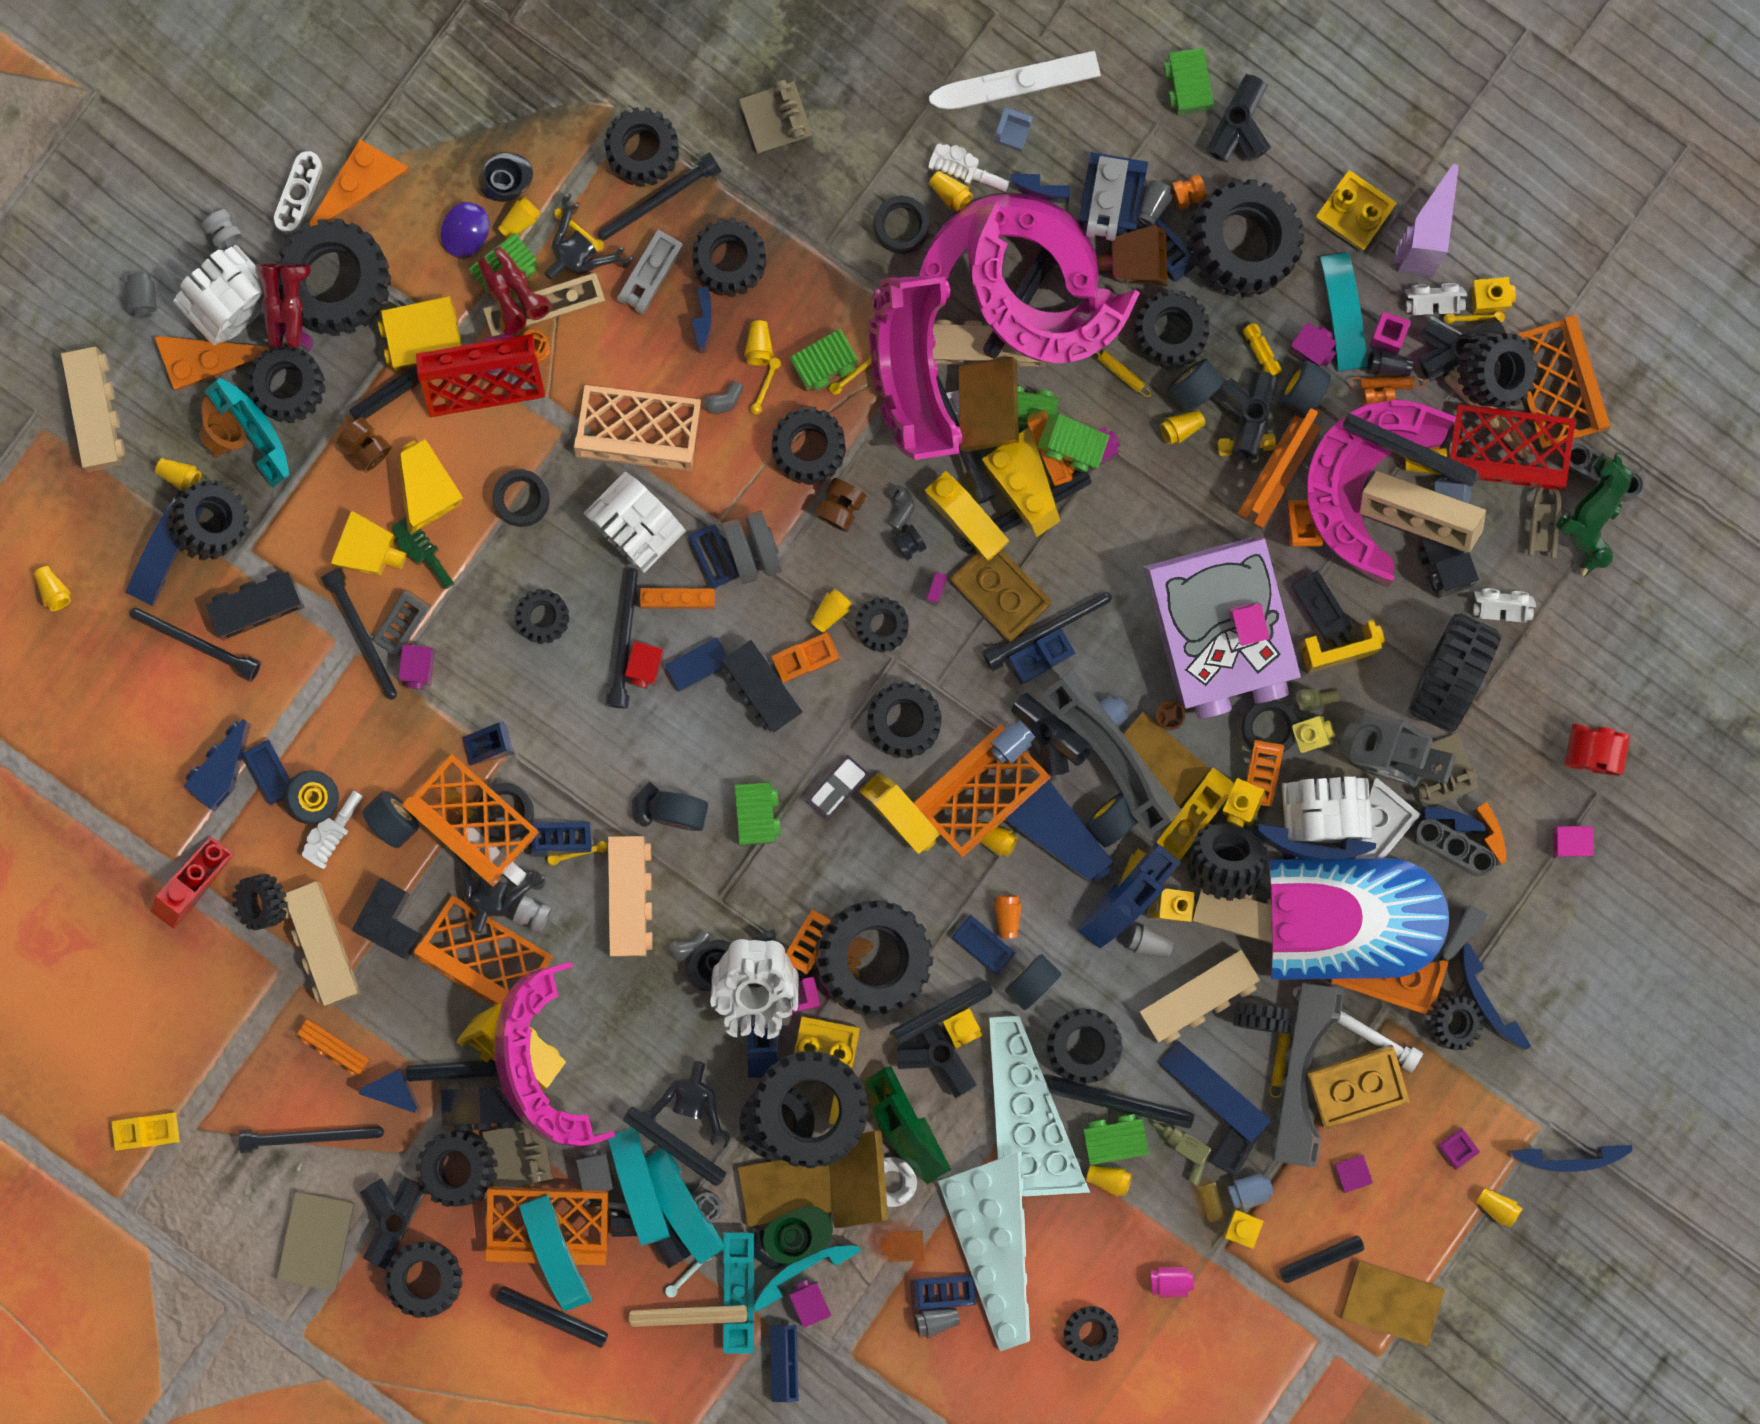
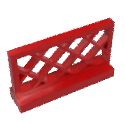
M533 334L416 354L417 374L422 385L430 417L546 398ZM532 363V365L526 371H523L515 367L517 365ZM502 369L497 376L486 372L488 370ZM509 373L520 377L514 384L503 380ZM473 374L468 381L457 377L459 375ZM480 378L491 382L485 389L474 385ZM444 379L439 386L428 382L430 380ZM526 381L537 385V389L524 390L520 387ZM450 383L461 387L456 394L445 390ZM497 386L508 390L503 395L491 393ZM468 391L479 395L474 400L462 398ZM439 396L450 400L445 405L434 406L433 404Z
M1458 404L1450 458L1477 470L1479 475L1477 480L1566 491L1576 419ZM1463 412L1476 414L1482 423L1468 433L1461 424ZM1482 415H1490V417L1485 420ZM1496 417H1505L1511 424V427L1497 436L1488 423ZM1511 418L1521 420H1519L1517 423H1514ZM1527 420L1535 421L1541 430L1527 440L1518 427ZM1541 422H1546V423H1550V424H1548L1546 427H1544V426L1541 424ZM1556 424L1569 425L1567 437L1557 444L1548 433V430ZM1485 426L1495 439L1481 449L1472 438V435ZM1460 430L1465 434L1461 439H1459ZM1515 430L1524 443L1510 452L1501 439ZM1542 434H1545L1554 447L1540 456L1530 443ZM1467 439L1478 450L1470 458L1457 457L1458 446ZM1498 442L1507 456L1499 462H1493L1489 460L1484 452ZM1566 443V449L1564 453L1560 447ZM1526 446L1537 458L1528 466L1520 465L1514 458V455ZM1557 450L1564 458L1563 470L1550 469L1543 459ZM1481 455L1484 460H1477L1476 458ZM1511 459L1514 464H1509L1505 462ZM1540 462L1544 468L1534 466Z

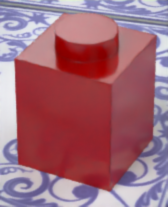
M634 641L625 673L626 678L631 680L630 685L647 689L648 685H656L665 653L663 649Z

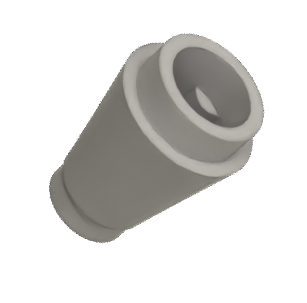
M1134 925L1128 938L1127 947L1133 949V953L1169 957L1174 941L1145 925Z

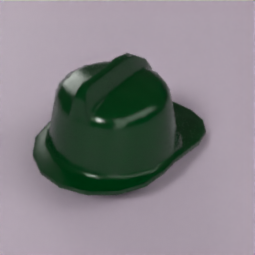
M805 1206L798 1208L769 1223L764 1232V1248L768 1255L779 1263L790 1264L798 1262L827 1247L832 1239V1221L827 1213L819 1207Z

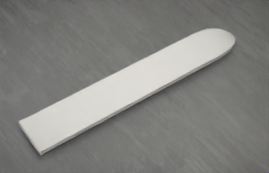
M1090 51L954 82L935 90L929 96L930 104L940 109H961L1101 77L1096 53L1095 51Z

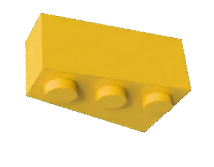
M1030 427L1019 433V443L1000 446L982 459L988 475L1036 538L1060 522L1040 453Z
M501 1003L476 1015L456 1041L463 1047L468 1043L480 1051L482 1054L479 1058L485 1062H488L490 1059L495 1061V1032L498 1015L502 1006ZM529 1026L532 1029L530 1040L532 1067L541 1090H545L566 1061L559 1056L560 1054L556 1048L541 1040L537 1032Z

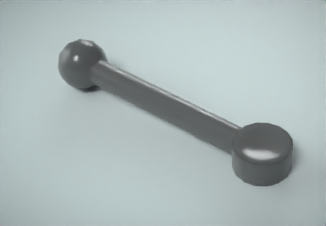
M588 1199L582 1205L584 1207H591L592 1205L601 1207L602 1201ZM608 1202V1208L625 1210L630 1215L627 1204Z

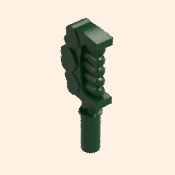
M406 517L392 526V530L398 540L397 544L402 552L407 553L409 558L415 561L417 565L425 561L429 566L428 569H431L445 590L455 584L440 563V560L435 556L439 551L438 547L429 542L430 539L425 537L426 534L424 531H421L422 528L410 534L407 530Z

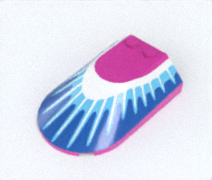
M1389 858L1343 859L1334 861L1309 859L1268 860L1272 919L1271 980L1403 977L1413 974L1428 965L1444 944L1449 926L1446 899L1437 882L1425 870L1415 864Z

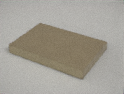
M295 1191L277 1281L337 1292L355 1203Z

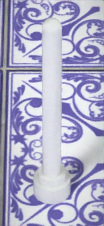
M1297 986L1293 989V995L1295 997L1298 989H1301L1300 986ZM1341 1011L1339 1024L1379 1048L1393 1045L1398 1062L1402 1064L1401 1068L1410 1073L1414 1071L1423 1052L1414 1047L1410 1049L1406 1046L1404 1049Z

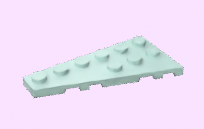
M1020 1017L989 1018L998 1159L1022 1151V1162H1020L1021 1178H1023L1022 1196L1090 1193Z
M1022 1151L938 1181L999 1351L1030 1341L1029 1304H1027L1026 1285L1028 1282L1027 1273H1025L1024 1209L1022 1208L1023 1178H1021L1020 1168Z

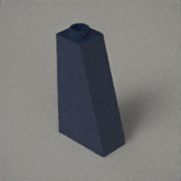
M1049 780L1004 820L1005 823L1087 882L1093 878L1098 882L1111 872L1108 866L1113 861Z

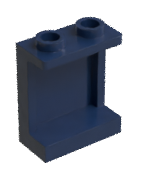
M1090 152L1078 223L1086 232L1099 157L1104 156L1129 161L1116 236L1136 231L1148 162ZM1098 217L1097 224L1109 225V219Z

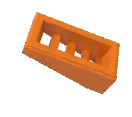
M1255 740L1246 782L1264 789L1265 797L1261 805L1271 807L1275 796L1284 745ZM1258 754L1273 755L1275 760L1258 757ZM1256 765L1271 767L1273 769L1267 770L1262 768H1256ZM1254 777L1270 779V782L1255 780Z
M813 909L786 952L793 967L806 975H809L815 965L814 959H817L818 951L815 950L814 953H811L799 946V943L802 940L816 948L817 942L805 936L806 931L808 930L821 938V931L811 926L812 921L815 920L823 926L828 925L831 921ZM797 951L810 960L806 964L792 955Z

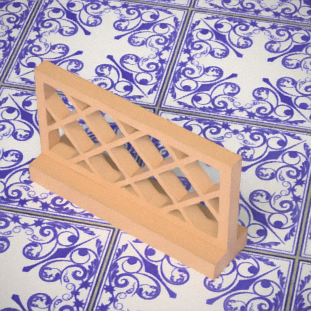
M585 385L578 432L574 445L575 457L692 472L701 399ZM590 394L601 395L608 403L595 412L589 405ZM624 398L632 399L637 407L624 416L616 404ZM653 402L661 403L666 409L665 412L655 419L645 409ZM681 406L694 407L693 416L684 423L674 413ZM612 407L621 419L607 427L599 416ZM587 411L591 413V416H589L588 418ZM641 411L649 423L636 431L628 420ZM671 415L679 426L666 435L658 423ZM593 420H596L604 430L596 437L584 435L585 426ZM625 423L633 435L626 440H618L612 431ZM690 424H692V425H691V431H689V430L686 428V427H688ZM652 427L662 437L654 444L646 443L641 437L642 434ZM683 430L689 438L688 448L675 447L670 439Z

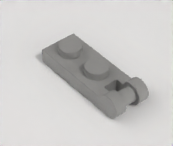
M1104 156L1099 157L1086 231L1087 237L1094 238L1095 235L1106 237V240L1115 241L1129 161ZM1098 217L1109 219V225L1097 224Z
M658 229L621 290L617 301L624 305L628 303L635 307L636 312L644 315L651 300L684 247L683 243ZM636 286L645 290L642 297L633 293Z

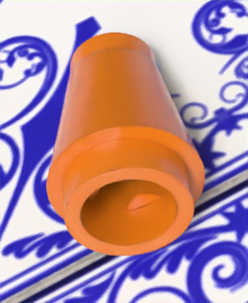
M1019 895L995 896L996 903H993L1000 938H1017L1022 909Z

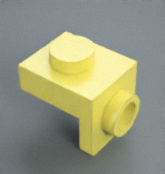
M1322 716L1292 726L1301 753L1333 745L1331 738L1335 737L1333 726L1330 720L1325 721Z

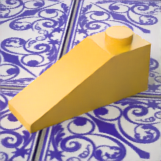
M947 471L925 489L929 504L987 561L993 558L1010 542L972 496Z
M1213 767L1158 839L1157 843L1180 861L1194 843L1198 831L1205 828L1227 800L1235 783Z

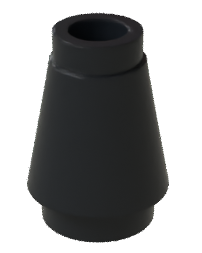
M1383 348L1378 350L1372 349L1367 362V371L1374 373L1375 377L1410 376L1413 367L1412 359Z

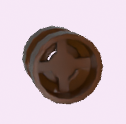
M1174 700L1164 701L1156 710V720L1163 729H1178L1185 720V710L1179 702Z

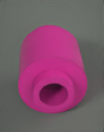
M1159 1267L1158 1271H1151L1152 1295H1159V1298L1188 1297V1291H1194L1193 1273H1187V1267Z

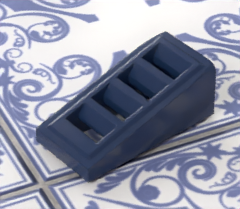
M1159 217L1154 225L1165 230L1166 240L1170 239V242L1166 244L1167 254L1175 248L1178 249L1167 259V273L1176 282L1194 268L1190 262L1193 254L1187 251V247Z
M590 822L531 823L540 833L529 844L530 857L592 851ZM575 831H580L581 844H576ZM563 832H568L569 844H564ZM552 833H556L557 845H552L551 843ZM544 834V845H539V835Z
M972 1275L914 1279L910 1281L913 1310L976 1305ZM958 1282H963L964 1300L959 1299ZM946 1283H951L952 1301H948ZM934 1284L939 1286L940 1302H935ZM922 1285H926L927 1303H924Z

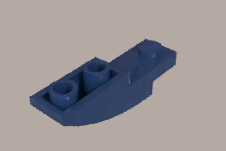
M1156 842L1120 886L1114 885L1078 927L1077 931L1098 948L1103 947L1130 926L1165 889L1162 885L1181 862Z

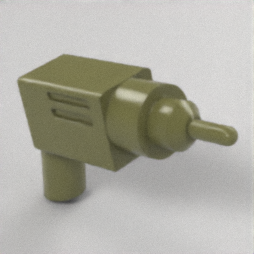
M1313 688L1309 690L1304 689L1296 693V701L1299 708L1305 713L1324 708L1325 704L1342 701L1339 689L1321 693L1318 689Z
M1154 1122L1153 1126L1162 1131L1163 1136L1167 1138L1166 1142L1175 1147L1174 1151L1193 1162L1188 1180L1199 1187L1211 1148L1177 1127L1174 1129L1170 1126L1163 1127Z

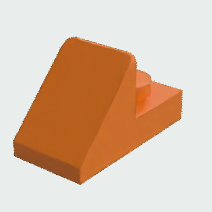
M1289 500V547L1322 546V536L1314 524L1308 500Z

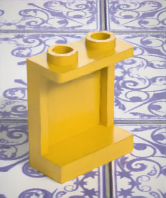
M450 296L381 311L383 320L378 321L381 337H387L389 347L384 349L387 365H393L395 372H401V368L417 365V353L462 346L455 308Z
M1374 620L1367 621L1361 628L1364 641L1322 653L1317 636L1304 639L1299 647L1307 674L1376 655L1382 648L1381 643L1385 642L1381 626H1375Z

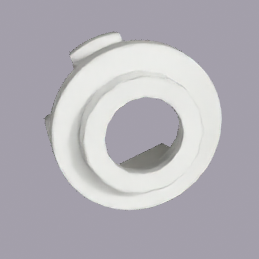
M896 1157L884 1158L885 1173L896 1171L903 1178V1186L898 1192L889 1193L886 1191L887 1206L896 1207L903 1205L915 1193L917 1187L916 1174L903 1159Z

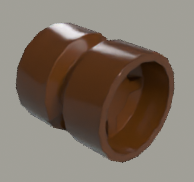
M361 417L341 433L336 444L348 456L354 455L353 461L364 473H368L384 460L391 451L392 446L381 435H374L375 429Z
M833 478L826 491L828 498L821 500L814 515L828 525L840 531L848 532L855 519L853 512L860 510L867 495L853 485L841 479ZM841 499L846 502L845 507L836 503L837 500Z

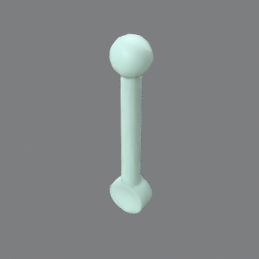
M697 1261L674 1285H669L665 1290L668 1297L676 1296L677 1289L702 1264Z

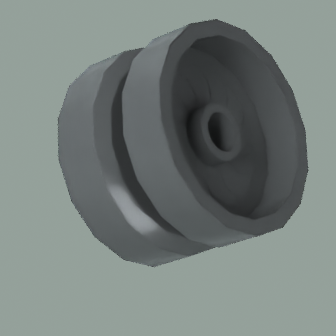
M761 510L747 514L746 523L749 534H744L742 525L737 519L722 523L742 585L757 580L758 573L754 561L757 560L760 562L763 573L767 576L782 572L777 557L779 552L771 528L767 527Z

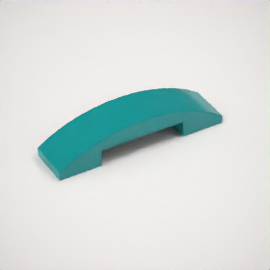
M1348 252L1321 256L1320 264L1323 283L1326 286L1334 341H1336L1334 351L1336 352L1337 371L1367 368L1362 315L1350 254Z
M219 378L204 390L221 415L229 410L263 456L256 465L272 488L288 477V464L282 444L273 426L259 407L241 390L222 378Z
M630 1128L616 1133L615 1137L608 1140L624 1197L641 1246L670 1237L638 1131Z
M660 1148L647 1157V1166L661 1209L687 1249L700 1264H703L726 1248L712 1223L707 1222L678 1174L681 1170L673 1156Z
M548 1194L520 1203L521 1214L540 1266L564 1312L592 1302L593 1299L582 1273L579 1274L558 1225L559 1219Z
M724 1232V1245L726 1247L724 1249V1306L745 1305L748 1311V1318L745 1322L723 1323V1354H754V1232Z
M858 1245L833 1246L824 1248L803 1260L791 1263L779 1272L764 1288L754 1305V1309L757 1312L783 1297L778 1285L829 1256L834 1266H837L861 1252V1249Z

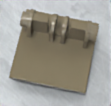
M785 80L775 83V88L739 99L757 154L813 136L794 81L786 83Z
M1456 733L1432 742L1431 748L1456 755V759L1447 784L1420 778L1415 788L1423 808L1479 789L1476 781L1478 779L1477 773L1474 768H1471L1459 734ZM1441 764L1435 768L1436 774L1442 770Z
M524 1123L515 1125V1128L483 1132V1137L488 1142L486 1146L492 1148L495 1153L492 1155L493 1161L497 1160L498 1167H494V1173H497V1178L492 1180L493 1187H516L553 1179L545 1139L532 1132Z

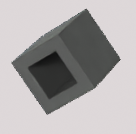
M600 1149L582 1153L583 1159L576 1160L582 1190L608 1191L615 1189L608 1154L601 1155Z

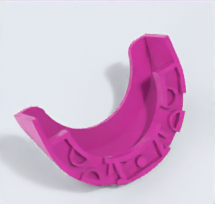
M1006 193L988 196L976 200L963 207L959 212L954 213L934 236L919 276H945V280L948 281L950 274H953L954 266L968 251L969 230L976 210L997 203L1000 205V208L994 220H996L999 226L998 237L1013 236L1024 238L1047 250L1061 268L1067 291L1074 297L1089 298L1090 312L1095 313L1099 271L1097 257L1091 240L1086 236L1085 230L1078 221L1068 212L1050 201L1032 195Z
M994 203L977 209L972 219L968 237L969 268L979 307L986 321L1001 340L1018 353L1031 359L1046 363H1069L1091 356L1107 346L1118 335L1126 323L1140 292L1133 290L1116 295L1110 290L1100 288L1098 289L1095 313L1090 312L1089 298H1086L1070 310L1055 313L1040 311L1026 305L1013 294L1002 276L1003 256L1008 243L998 238L999 226L996 220H994L1000 205Z
M945 276L891 277L882 279L879 282L881 289L874 290L871 301L875 317L869 319V347L875 390H881L880 395L884 400L880 410L886 428H892L896 436H893V442L904 455L913 460L960 453L959 444L962 443V433L960 428L956 427L943 404L936 380L938 366L936 360L933 359V348L936 345L933 332L934 321L938 310L946 304V299L950 297L949 283L945 280Z
M1404 400L1371 403L1349 413L1426 448L1440 446L1456 419L1455 416L1435 408ZM1345 416L1326 433L1313 455L1307 479V496L1310 512L1320 535L1338 556L1373 581L1388 587L1395 577L1393 575L1394 561L1369 536L1360 514L1362 490L1368 475L1380 461L1394 452L1343 429V422L1347 417Z
M572 962L529 972L510 989L504 999L497 1019L494 1058L503 1093L506 1095L517 1116L532 1132L555 1144L585 1146L615 1137L614 1131L593 1134L588 1114L571 1115L564 1111L558 1112L548 1105L550 1101L541 1090L535 1077L530 1055L532 1029L529 1028L533 1016L539 1014L540 1010L549 1001L559 997L553 973L573 968Z

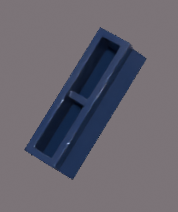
M771 1325L772 1402L799 1401L797 1325Z

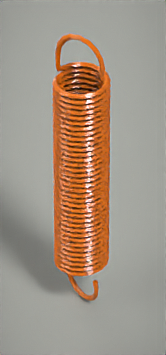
M1356 377L1350 381V386L1353 389H1358L1352 387L1351 382L1354 379H1361V390H1383L1385 387H1394V390H1414L1415 377Z

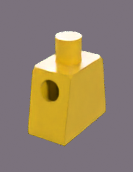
M351 511L331 564L343 570L381 576L386 565L401 570L407 553L392 548L396 539L393 534Z

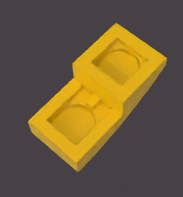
M176 1113L112 1121L115 1151L180 1142Z

